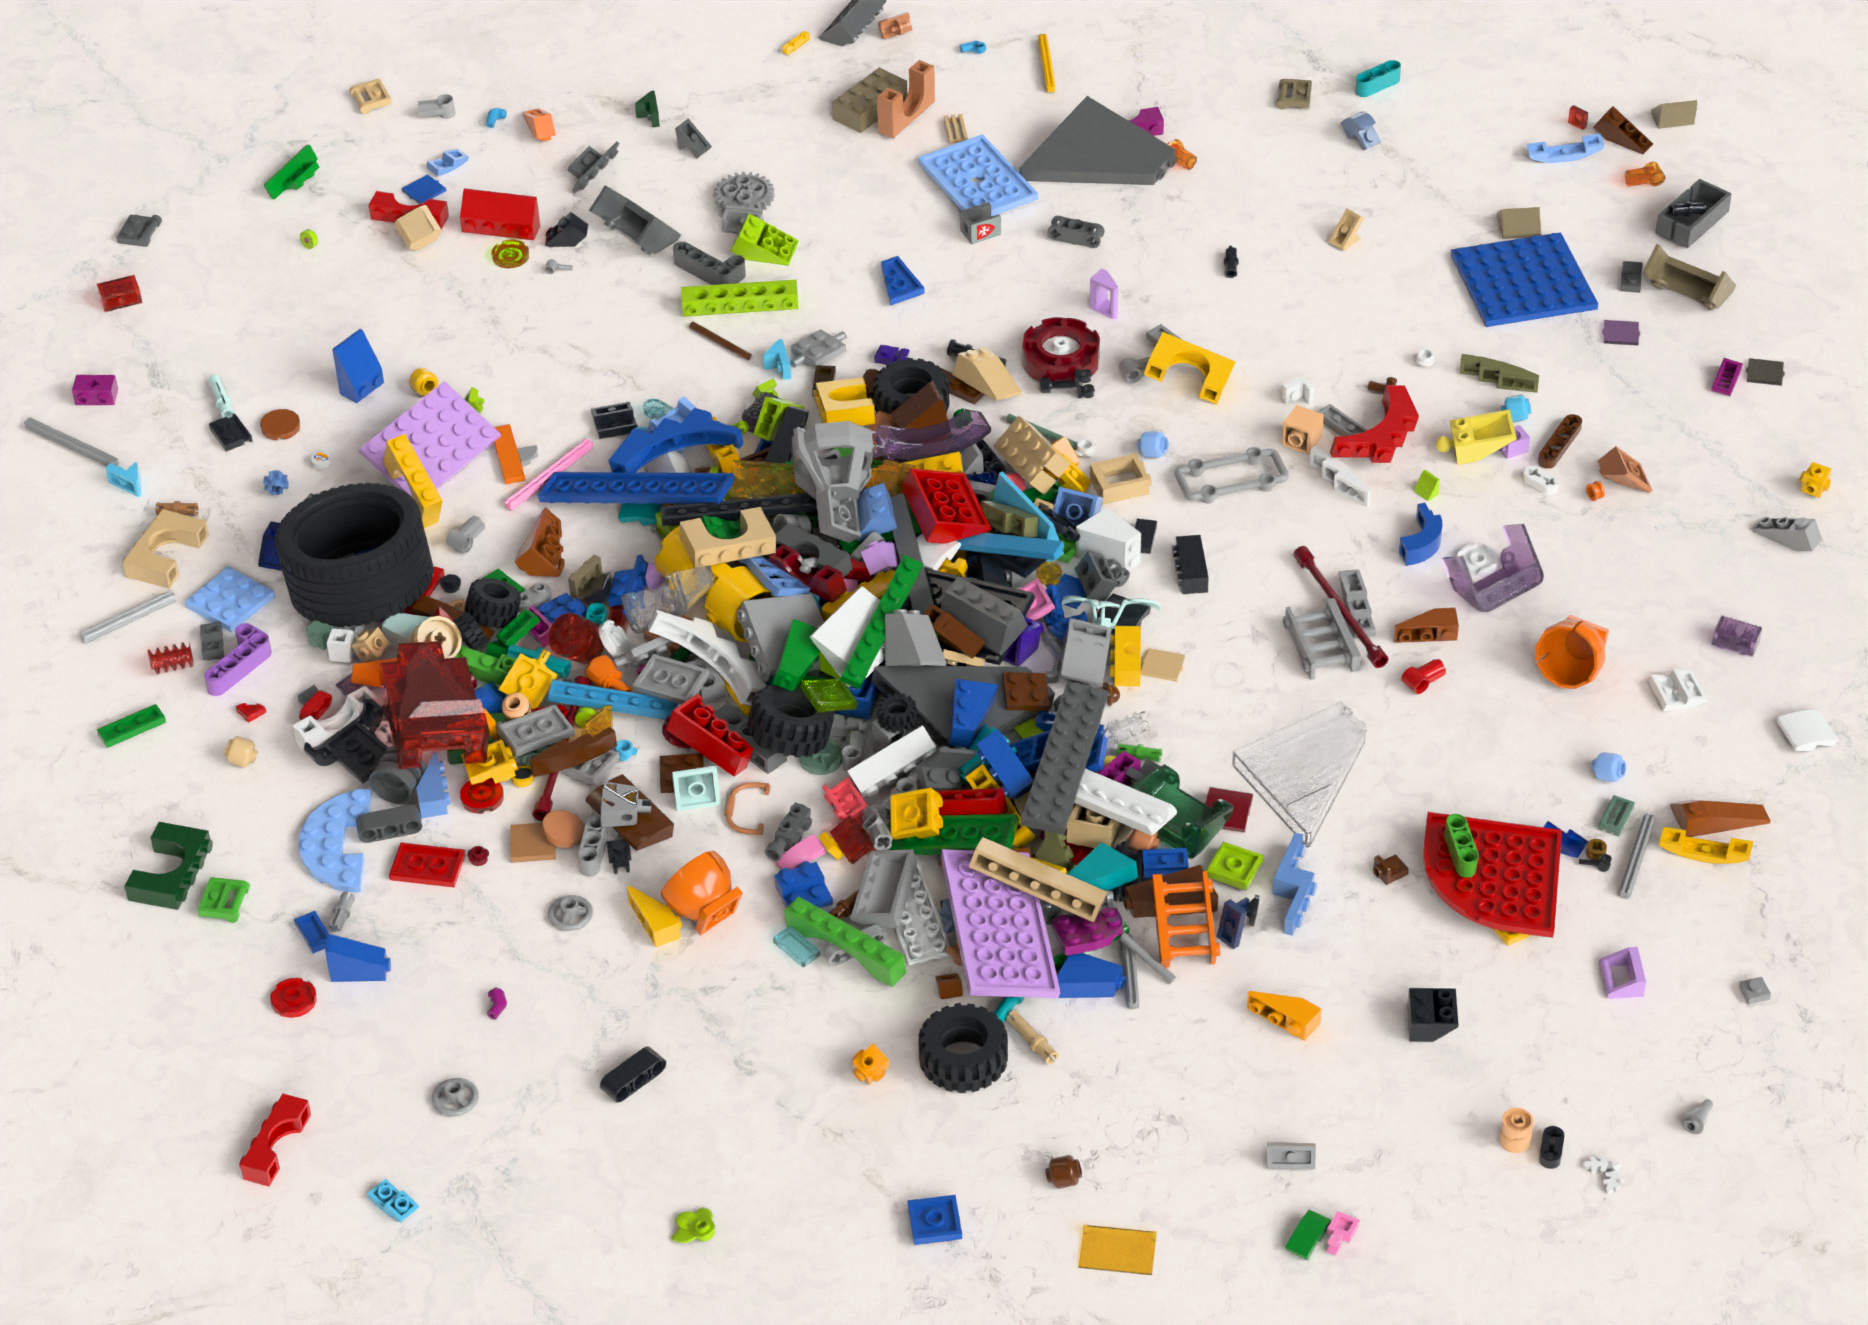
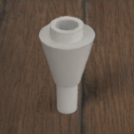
M1706 1099L1700 1107L1685 1114L1681 1120L1683 1127L1692 1134H1700L1704 1129L1706 1118L1713 1106V1102Z

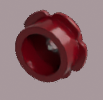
M475 846L468 851L467 856L472 865L483 866L488 861L489 851L482 846Z

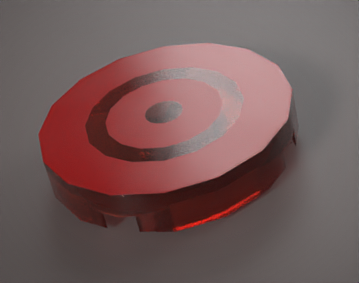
M493 778L474 785L469 780L460 790V800L463 807L469 812L483 814L484 811L488 810L491 812L501 806L504 800L503 787L500 782L495 784Z

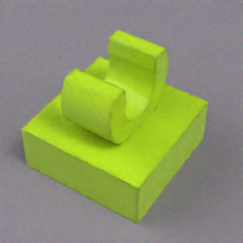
M772 378L758 385L752 394L756 400L764 392L778 397L777 392L774 390L777 383Z
M471 387L464 400L480 414L484 408L482 405L485 400L478 397L479 390Z

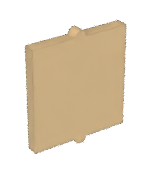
M1149 648L1146 658L1143 659L1140 675L1177 682L1180 671H1183L1182 665L1185 655Z

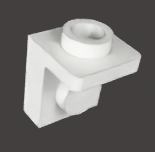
M1304 377L1282 385V400L1285 404L1303 398L1308 404L1312 403L1314 388Z

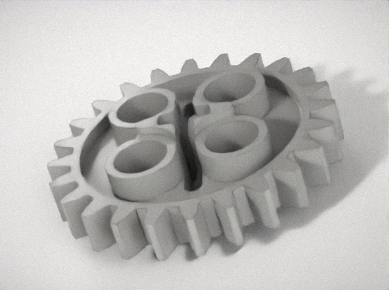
M742 172L741 175L735 173V176L728 175V179L722 178V182H717V186L714 187L713 191L715 204H718V208H722L723 212L726 209V205L766 210V206H771L775 196L770 179L766 180L765 176L759 177V173L753 176L752 172L748 175L745 172Z

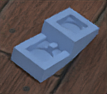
M458 148L443 151L442 158L427 161L426 168L436 176L444 175L468 161L469 156Z

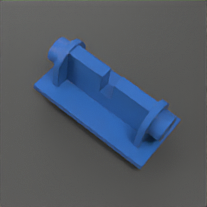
M1050 584L1045 591L1056 609L1044 615L1046 624H1052L1065 618L1059 594H1057L1058 589L1053 584Z

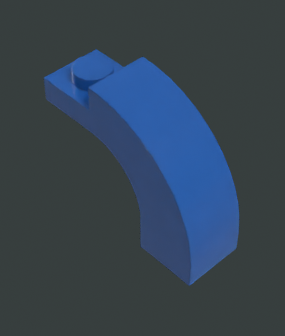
M1426 503L1417 504L1416 520L1422 531L1414 535L1400 537L1399 554L1406 566L1428 560L1438 551L1441 544L1442 517L1440 514L1434 515L1432 510L1428 509Z

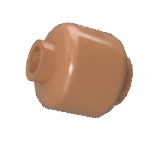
M1135 828L1126 839L1129 848L1137 852L1156 849L1160 841L1157 838L1158 831L1151 836Z

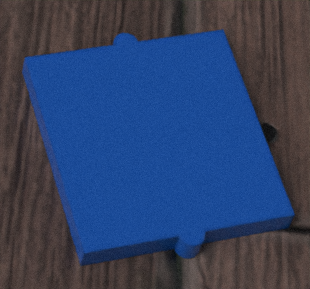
M428 174L402 188V192L419 204L447 191L446 187L439 183V180L433 179Z
M1065 573L1054 585L1058 589L1057 594H1059L1061 603L1064 596L1087 597L1079 579ZM1072 602L1064 605L1077 609L1082 602Z

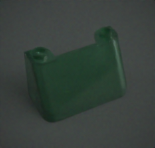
M1164 764L1133 784L1131 788L1172 804L1175 807L1177 814L1158 830L1157 838L1171 849L1187 848L1188 858L1193 859L1205 849L1228 822L1233 814L1234 805L1223 799H1218L1213 803L1212 808L1179 789L1180 778L1178 773Z

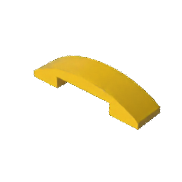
M1663 827L1659 846L1688 859L1706 863L1731 864L1750 859L1753 841L1731 838L1730 843L1686 837V830Z

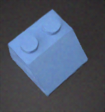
M882 483L864 489L859 499H857L861 537L857 539L858 541L866 539L875 531L882 534L897 529L892 500L885 484Z
M1059 487L1053 512L1067 517L1078 526L1101 511L1103 497Z

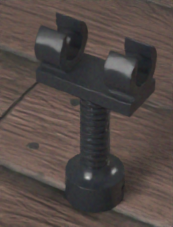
M1076 370L1075 381H1051L1050 377H1042L1040 381L1041 392L1051 393L1053 388H1077L1078 398L1094 397L1093 392H1095L1094 386L1092 384L1083 386L1082 384L1091 381V370Z

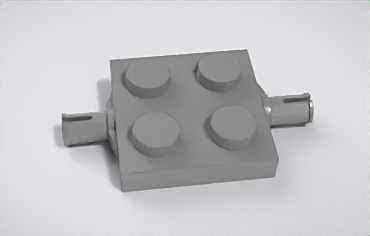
M820 329L793 344L791 351L798 357L790 361L792 367L795 368L802 363H807L816 368V365H823L846 352V345L841 342L847 338L846 333L842 331L835 336H831Z
M661 636L631 649L627 654H623V656L612 661L616 668L622 665L625 668L630 666L637 668L645 663L644 660L651 658L653 654L662 656V652L668 649L667 646L674 643V641Z

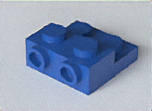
M567 592L536 607L556 627L557 630L553 635L554 639L584 625L588 609L578 598L573 599Z
M805 861L797 868L791 870L783 868L774 875L775 887L786 908L798 896L818 908L833 905V898L825 884L824 875L817 862L810 863Z

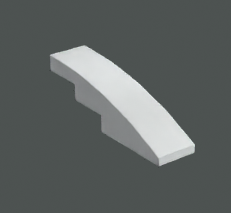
M1314 446L1310 451V465L1322 471V478L1334 483V491L1368 507L1370 505L1371 489L1339 459L1332 458L1330 453Z

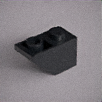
M570 212L568 215L561 217L554 227H550L547 230L545 245L547 247H575L587 236L588 224Z

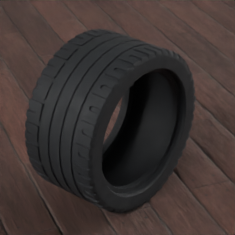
M357 483L330 488L327 491L324 490L319 494L312 495L311 498L305 499L304 502H300L297 504V507H293L291 512H288L283 517L276 530L275 546L291 603L299 614L310 621L318 620L321 623H327L334 627H353V625H367L374 621L378 622L381 619H387L389 616H394L398 612L404 611L406 607L413 605V602H416L426 592L433 578V562L418 504L408 493L393 486L380 485V483ZM378 547L362 555L344 559H337L341 556L353 552Z

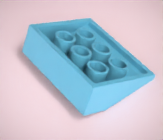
M1003 471L1000 472L992 502L1012 506L1039 516L1037 536L1030 538L1059 541L1054 524ZM1063 550L1058 555L1056 560L1064 554ZM1048 559L1042 564V567L1045 569L1056 560Z

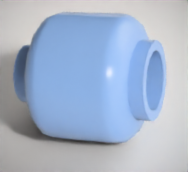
M1160 431L1144 432L1141 439H1138L1137 442L1138 450L1146 458L1162 457L1169 447L1168 438Z
M1602 752L1592 761V771L1595 772L1598 780L1617 782L1626 773V762L1619 754Z

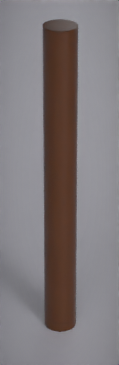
M694 321L690 323V329L746 360L751 359L752 354Z

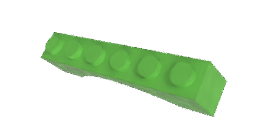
M798 896L784 910L787 929L803 938H819L840 947L858 960L874 978L886 985L893 987L906 974L903 954Z

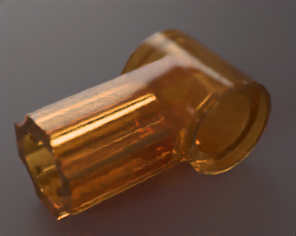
M1173 139L1167 143L1176 149V163L1188 170L1194 168L1197 156L1184 149V145L1179 139Z
M1649 162L1643 168L1625 171V180L1628 187L1650 183L1652 186H1659L1666 179L1664 172L1657 162Z

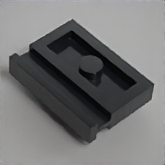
M235 413L232 414L233 417L228 418L226 416L209 423L210 431L226 452L244 445V442L248 440L249 442L253 441L252 435Z

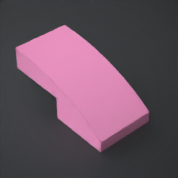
M813 834L786 851L781 859L776 862L780 869L788 868L791 870L799 867L805 861L809 862L826 854V848Z

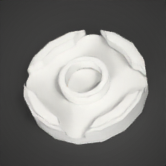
M1478 544L1466 545L1459 550L1456 559L1459 570L1472 577L1489 576L1498 567L1497 553L1486 545H1483V547L1478 546Z
M607 620L599 626V636L607 651L617 659L630 651L631 642L619 625L616 627L613 625L614 621Z

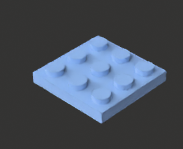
M228 566L185 601L186 608L213 623L221 622L222 628L233 632L238 625L244 623L275 596L273 590Z

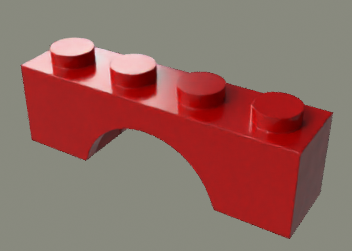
M376 191L369 203L372 220L395 223L400 217L424 205L428 207L441 230L449 217L447 201L428 199L418 205H403L396 201L394 193Z
M282 1093L278 1102L276 1101L273 1104L271 1113L263 1121L259 1134L252 1139L250 1149L240 1160L239 1167L242 1171L243 1180L270 1187L280 1169L277 1154L272 1148L280 1138L302 1132L311 1117L308 1100Z

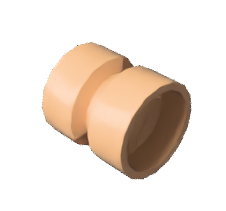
M1516 1107L1505 1111L1502 1116L1500 1144L1505 1150L1512 1153H1520L1529 1148L1533 1129L1531 1113L1523 1108Z

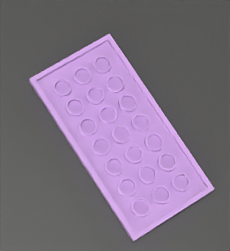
M942 849L940 857L969 996L1058 998L1060 988L1040 899L970 868L969 864L974 851ZM1018 852L1030 858L1029 853Z

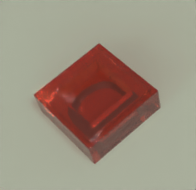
M1571 106L1568 123L1584 130L1587 127L1589 112L1577 106Z

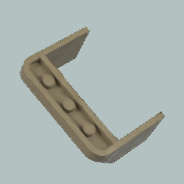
M1657 244L1643 270L1646 277L1652 281V286L1658 289L1664 287L1699 301L1709 310L1719 309L1736 287V284L1726 272L1722 271L1721 275L1717 276L1668 256L1662 247Z

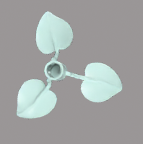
M1064 596L1061 605L1072 602H1084L1091 605L1094 624L1111 627V630L1115 629L1124 607L1128 604L1136 603L1151 606L1159 612L1161 609L1157 602L1143 598L1124 599L1120 606L1109 601L1099 602L1098 600L1080 596ZM1105 607L1119 608L1112 623H1110V618H1104ZM1096 608H1101V617L1097 619Z

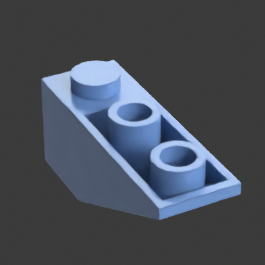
M437 753L433 754L416 787L421 818L448 814L446 805H450L449 792H444V789H448L446 776L441 777V774H445L443 761H438Z

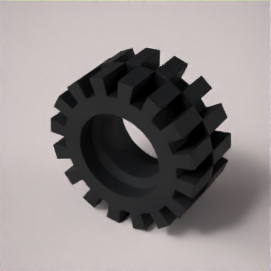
M465 612L452 621L460 630L462 640L470 649L478 651L489 642L482 628L469 613Z
M894 693V696L887 694V699L882 697L877 706L878 724H880V727H885V730L888 732L892 729V733H896V730L902 733L904 728L907 731L910 730V726L913 727L917 721L915 700H912V697L909 695L906 697L904 693L901 696H898V693ZM894 711L904 712L902 714H891Z

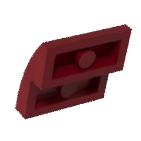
M1210 787L1201 826L1245 833L1253 794Z

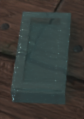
M791 926L773 937V943L803 968L820 956V950Z

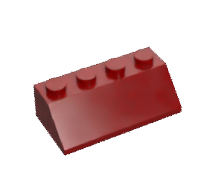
M464 188L460 212L461 230L466 233L534 241L540 229L537 197Z

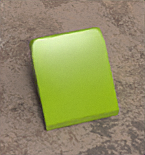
M1423 470L1414 492L1429 501L1438 495L1440 479L1427 470Z

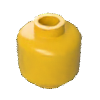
M418 368L410 375L409 385L419 395L426 396L438 386V379L428 369Z

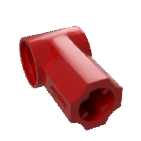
M1434 659L1417 669L1413 666L1409 667L1402 674L1401 681L1416 694H1421L1428 688L1431 682L1446 675V668L1440 659Z

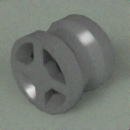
M1112 561L1108 565L1118 583L1116 587H1121L1129 579L1130 572L1126 568H1122L1118 561Z

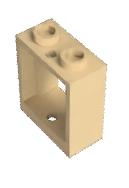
M1137 454L1090 464V480L1098 496L1103 497V505L1149 495V486L1152 485L1151 476L1146 473L1144 462L1139 460ZM1132 471L1137 476V479L1110 485L1106 479L1109 476Z

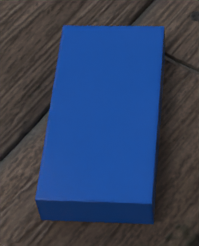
M315 911L294 919L297 929L313 954L326 949L327 935L330 934Z

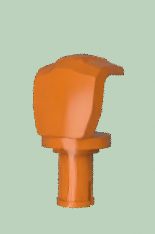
M608 656L595 657L585 668V677L591 683L593 682L595 687L632 692V688L621 681L622 673L617 670L615 664Z

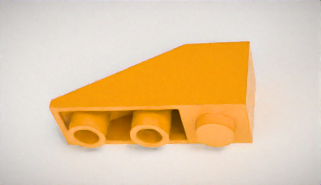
M1255 991L1248 992V1009L1269 1020L1272 1024L1278 1025L1293 1036H1297L1305 1041L1320 1025L1321 1008L1303 998Z

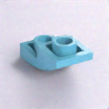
M384 1179L368 1192V1198L376 1206L400 1223L419 1208V1205L403 1190L399 1192L387 1179Z

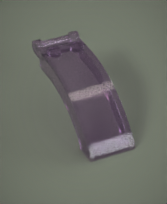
M963 409L960 414L950 420L924 428L906 429L879 425L876 432L872 431V439L877 444L873 443V458L880 455L890 460L895 458L920 460L956 453L985 438L991 433L992 428L982 412Z

